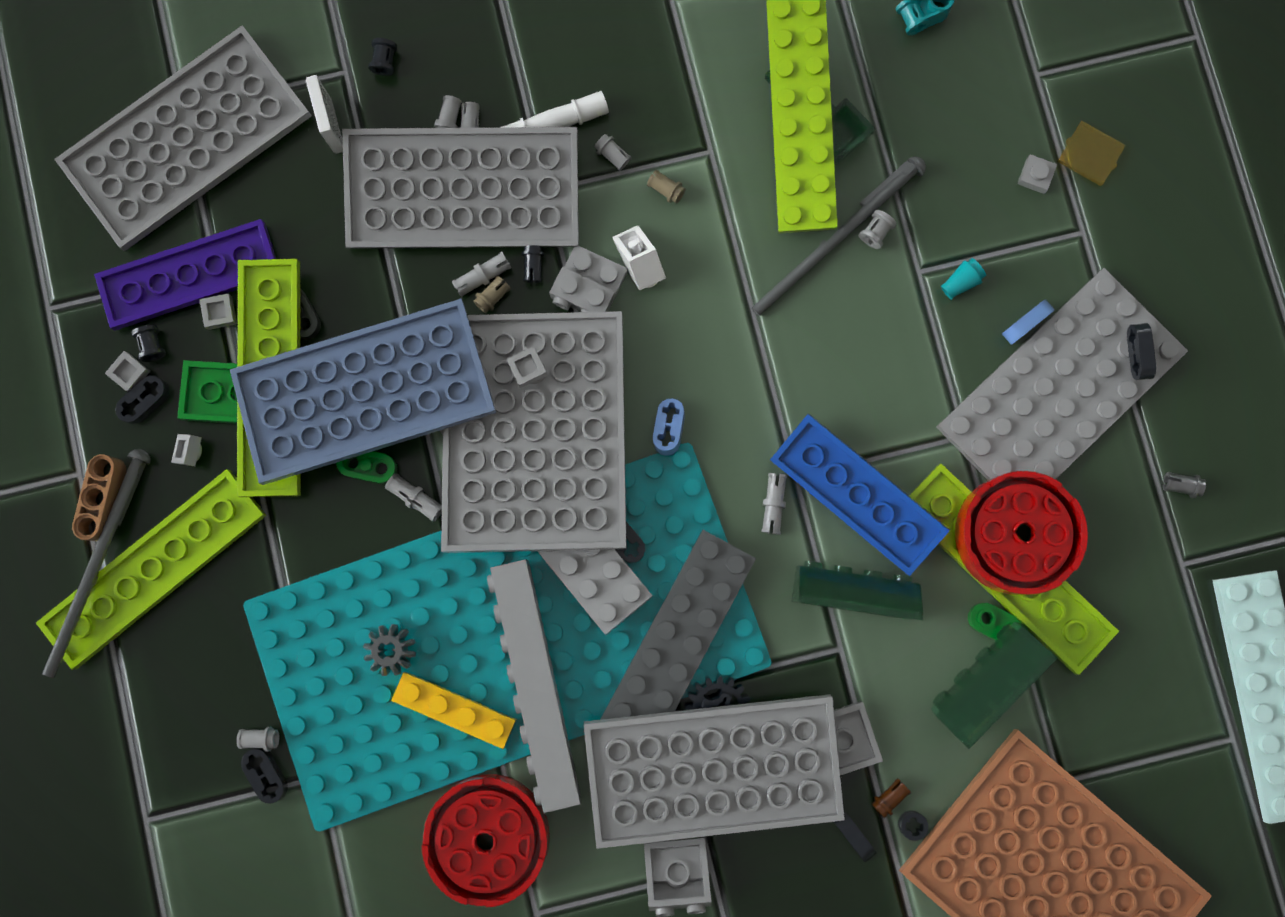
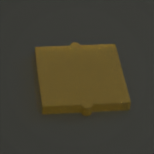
M1081 121L1072 137L1066 140L1067 145L1057 162L1102 186L1110 171L1117 167L1116 161L1126 145Z

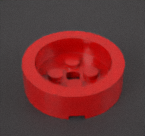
M1016 471L1000 475L982 483L967 496L957 516L955 541L959 556L967 570L986 587L1011 595L1039 594L1062 585L1078 569L1087 548L1088 527L1080 503L1062 486V483L1042 473ZM1021 524H1025L1031 529V537L1026 542L1020 540L1015 533Z
M498 774L472 776L449 789L431 809L424 825L422 855L429 876L436 886L451 899L464 905L486 906V908L503 905L523 894L537 878L549 847L548 819L546 813H543L542 805H536L534 793L519 781ZM487 833L490 836L492 835L493 847L491 849L483 850L478 847L477 836L479 834Z

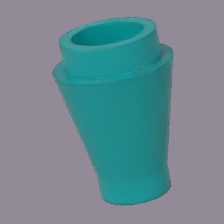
M971 258L969 261L964 260L940 287L945 295L952 300L957 295L983 283L982 279L987 275L982 266L974 258Z

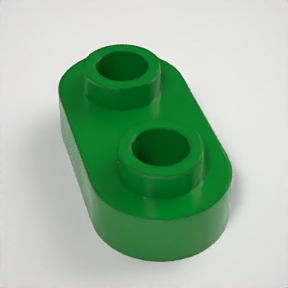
M374 451L336 462L338 470L343 475L379 484H386L390 477L397 473V464L392 457ZM353 458L358 459V466L356 468L350 467V461ZM382 464L387 466L385 474H379L378 468Z
M978 603L969 610L968 622L973 630L1009 647L1020 646L1026 641L1028 628L1014 615L990 603ZM984 612L990 615V621L987 624L983 623L981 619ZM1012 626L1017 628V635L1015 637H1011L1009 634V629Z

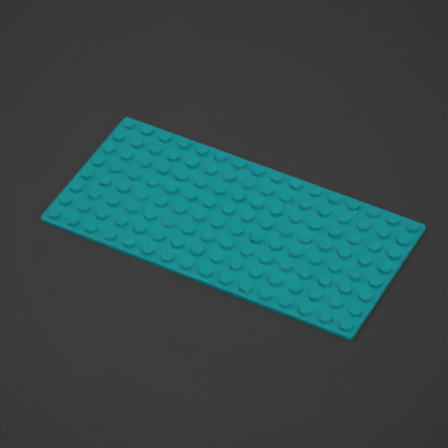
M690 443L681 444L677 452L669 456L656 453L625 464L626 521L645 545V553L641 560L636 563H625L653 597L607 635L603 633L537 551L441 552L442 530L244 602L243 607L316 831L320 832L531 755L529 744H523L520 726L524 725L522 713L517 714L514 706L513 695H518L515 683H510L507 674V665H510L511 662L509 653H503L500 635L504 634L502 622L497 623L493 606L498 604L496 593H490L487 576L491 575V567L525 559L529 560L568 739L572 740L585 735L584 721L601 719L702 530L728 543L693 446ZM626 539L627 549L624 554L626 556L630 554L634 557L638 556L637 548L639 544L637 542L631 544ZM743 584L681 699L688 697V692L696 693L698 691L695 686L696 682L702 686L705 685V676H709L713 682L716 681L717 674H721L723 682H726L729 677L735 680L768 668L771 665L772 661ZM392 624H397L398 634L403 629L409 631L404 639L405 641L415 639L416 643L408 646V650L415 651L416 656L406 657L410 661L411 666L406 669L400 665L401 674L394 675L392 670H390L388 676H382L381 667L374 672L370 669L371 665L375 662L374 659L371 661L364 660L366 655L371 654V650L364 649L363 645L365 643H374L368 634L375 632L379 635V626L385 625L389 631ZM394 644L385 645L384 649H387L384 652L385 655H395L396 651H392V649H395ZM403 672L411 673L517 719L505 748L501 749L391 701Z

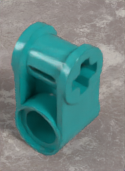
M903 0L895 9L897 14L902 16L907 26L905 31L910 36L946 20L954 0ZM933 2H941L945 7H938Z

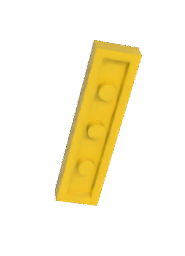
M403 672L391 699L395 703L501 749L505 748L517 720L408 672Z

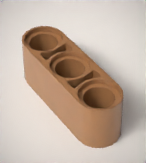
M99 454L89 461L72 523V530L77 538L98 541L126 475L127 468L122 460ZM110 463L111 470L109 474L105 476L104 467L105 465ZM100 492H102L103 500L98 505L96 502V497ZM94 521L96 529L90 534L89 525Z

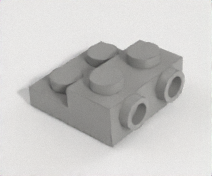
M574 246L565 266L561 268L549 292L551 299H554L553 303L556 306L565 310H569L571 307L579 312H609L628 273V268L583 247Z
M705 838L644 843L649 912L655 911L656 917L675 915L674 909L687 908V914L705 913V907L711 906Z

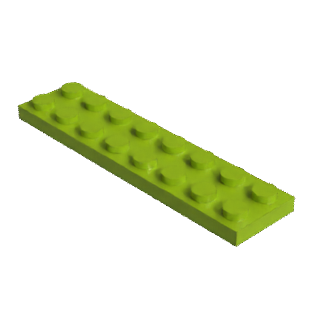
M766 0L778 232L780 234L834 230L838 226L826 0Z
M298 259L238 260L237 367L300 348V261ZM237 400V497L301 496V474L265 485L259 484Z
M940 463L909 496L950 529L938 545L973 577L963 564L955 541L957 516L963 502L971 491ZM974 578L1010 614L1021 621L1028 628V631L1075 675H1080L1119 632L1066 580L1057 588L1044 593L1011 595L992 590Z
M226 469L99 571L97 582L91 589L63 657L71 670L82 666L267 516L253 497H237V477L231 470ZM77 590L36 622L53 646Z

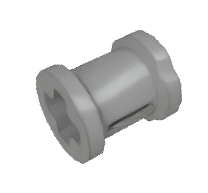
M875 210L872 214L873 219L867 228L859 233V238L868 246L880 249L883 246L882 240L888 231L894 229L897 224L889 214L881 210Z

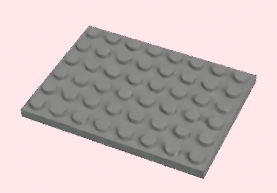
M622 311L468 315L496 413L443 429L441 552L627 549ZM534 346L548 376L520 388L506 359Z

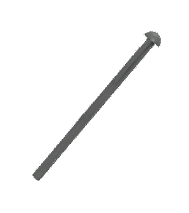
M917 156L908 158L905 163L860 202V205L863 207L843 224L828 241L824 239L814 252L751 308L753 312L760 316L915 175L923 176L926 171L925 161Z
M135 449L127 455L132 461L42 675L52 678L56 676L91 589L97 582V575L116 529L123 521L145 465H150L151 463L150 455L145 450Z

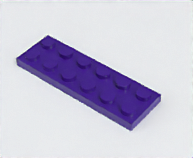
M262 219L95 273L94 276L109 326L116 331L200 303V299L238 290V260L276 259L266 224Z

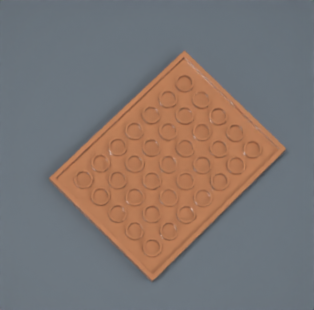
M1017 729L1010 733L899 869L907 879L951 917H1196L1212 897V895Z

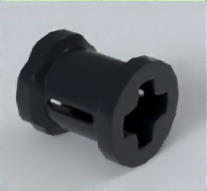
M385 38L373 39L371 43L374 48L372 62L368 65V69L370 72L381 76L393 75L394 68L392 62L394 52L398 48L397 44Z
M145 325L131 331L132 336L137 340L140 351L138 354L139 361L150 362L166 356L165 349L160 346L157 335L159 329L156 325Z

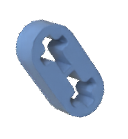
M1044 299L1004 331L1002 335L1012 345L1055 309Z
M673 398L666 399L659 404L653 432L654 447L659 454L664 456L672 455L679 449L685 419L682 403ZM670 408H675L677 414L673 415L672 423H668L666 413L670 411ZM666 431H670L671 441L674 442H669L668 446H663L660 440H664Z

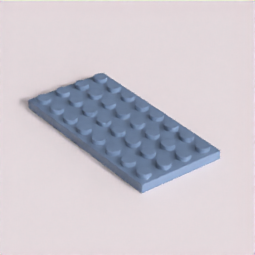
M462 298L230 369L258 482L261 485L496 413Z

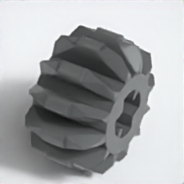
M392 624L389 631L385 625H381L378 627L379 635L375 632L368 634L374 643H365L363 645L364 649L371 650V654L366 655L364 660L371 661L374 659L375 662L370 668L373 672L381 667L382 676H388L390 670H392L394 675L401 674L400 665L406 669L410 668L411 663L406 657H415L416 652L408 650V646L414 645L416 642L415 639L404 640L409 633L407 629H403L398 634L397 624ZM394 644L395 649H392V651H396L395 655L386 656L384 653L387 651V649H384L385 645Z

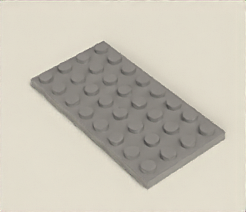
M242 25L54 160L119 248L126 251L309 119L311 114Z
M577 127L342 129L346 248L579 246Z
M1103 268L943 419L936 428L987 480L1016 471L1038 472L1056 479L1177 363L1188 350ZM1148 323L1153 334L1156 374L1153 379L1135 380L1130 368L1127 330L1131 324Z
M830 694L584 721L596 849L844 821L833 698Z

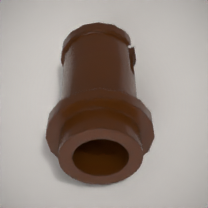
M897 778L879 797H874L875 801L871 805L883 818L888 814L892 816V810L910 795L911 791Z

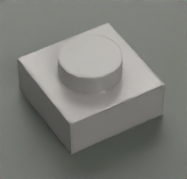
M1030 154L1025 161L1017 184L1045 194L1048 191L1057 164Z
M230 294L200 299L204 328L211 330L237 324L233 298Z
M534 346L506 359L520 388L548 376Z
M123 351L105 374L125 391L129 392L150 373V370L130 353Z
M178 434L171 463L195 466L202 452L200 444L202 437Z

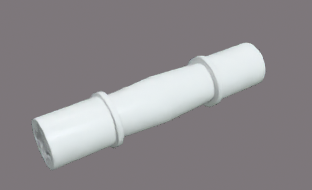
M602 91L577 100L572 99L570 104L544 111L526 120L520 118L519 121L500 128L569 127L576 123L582 125L583 122L608 114L609 110Z

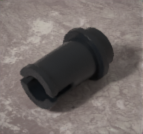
M524 246V251L521 255L524 256L523 282L533 283L535 281V283H541L542 257L545 256V253L542 252L541 246Z

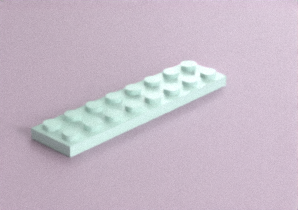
M1277 570L1212 580L1263 822L1268 824L1284 822L1285 607Z

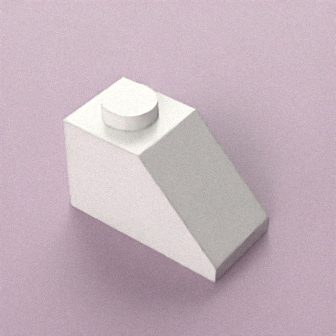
M638 225L612 237L632 280L639 290L653 287L659 281L666 279L655 247Z

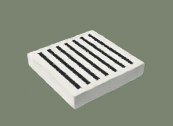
M317 75L306 77L319 132L335 154L343 152V141L332 100Z

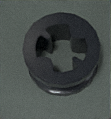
M905 811L898 820L900 832L909 840H921L928 833V822L917 811ZM910 818H914L918 823H921L920 829L916 828L917 832L913 834L911 830L906 828V823H911L909 821Z

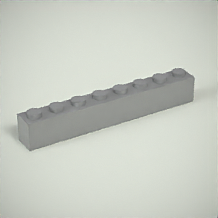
M525 559L491 567V575L487 576L490 593H496L498 604L493 606L497 623L502 622L504 634L500 635L503 653L508 652L511 664L507 665V674L510 683H515L518 695H513L516 713H522L524 725L520 726V733L523 744H529L531 756H527L526 759L530 775L535 774L537 787H533L536 805H542L543 813L580 805L582 801L529 560Z

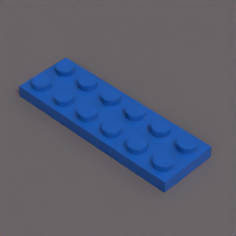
M807 414L770 459L908 576L917 569L950 531L949 528L810 414Z

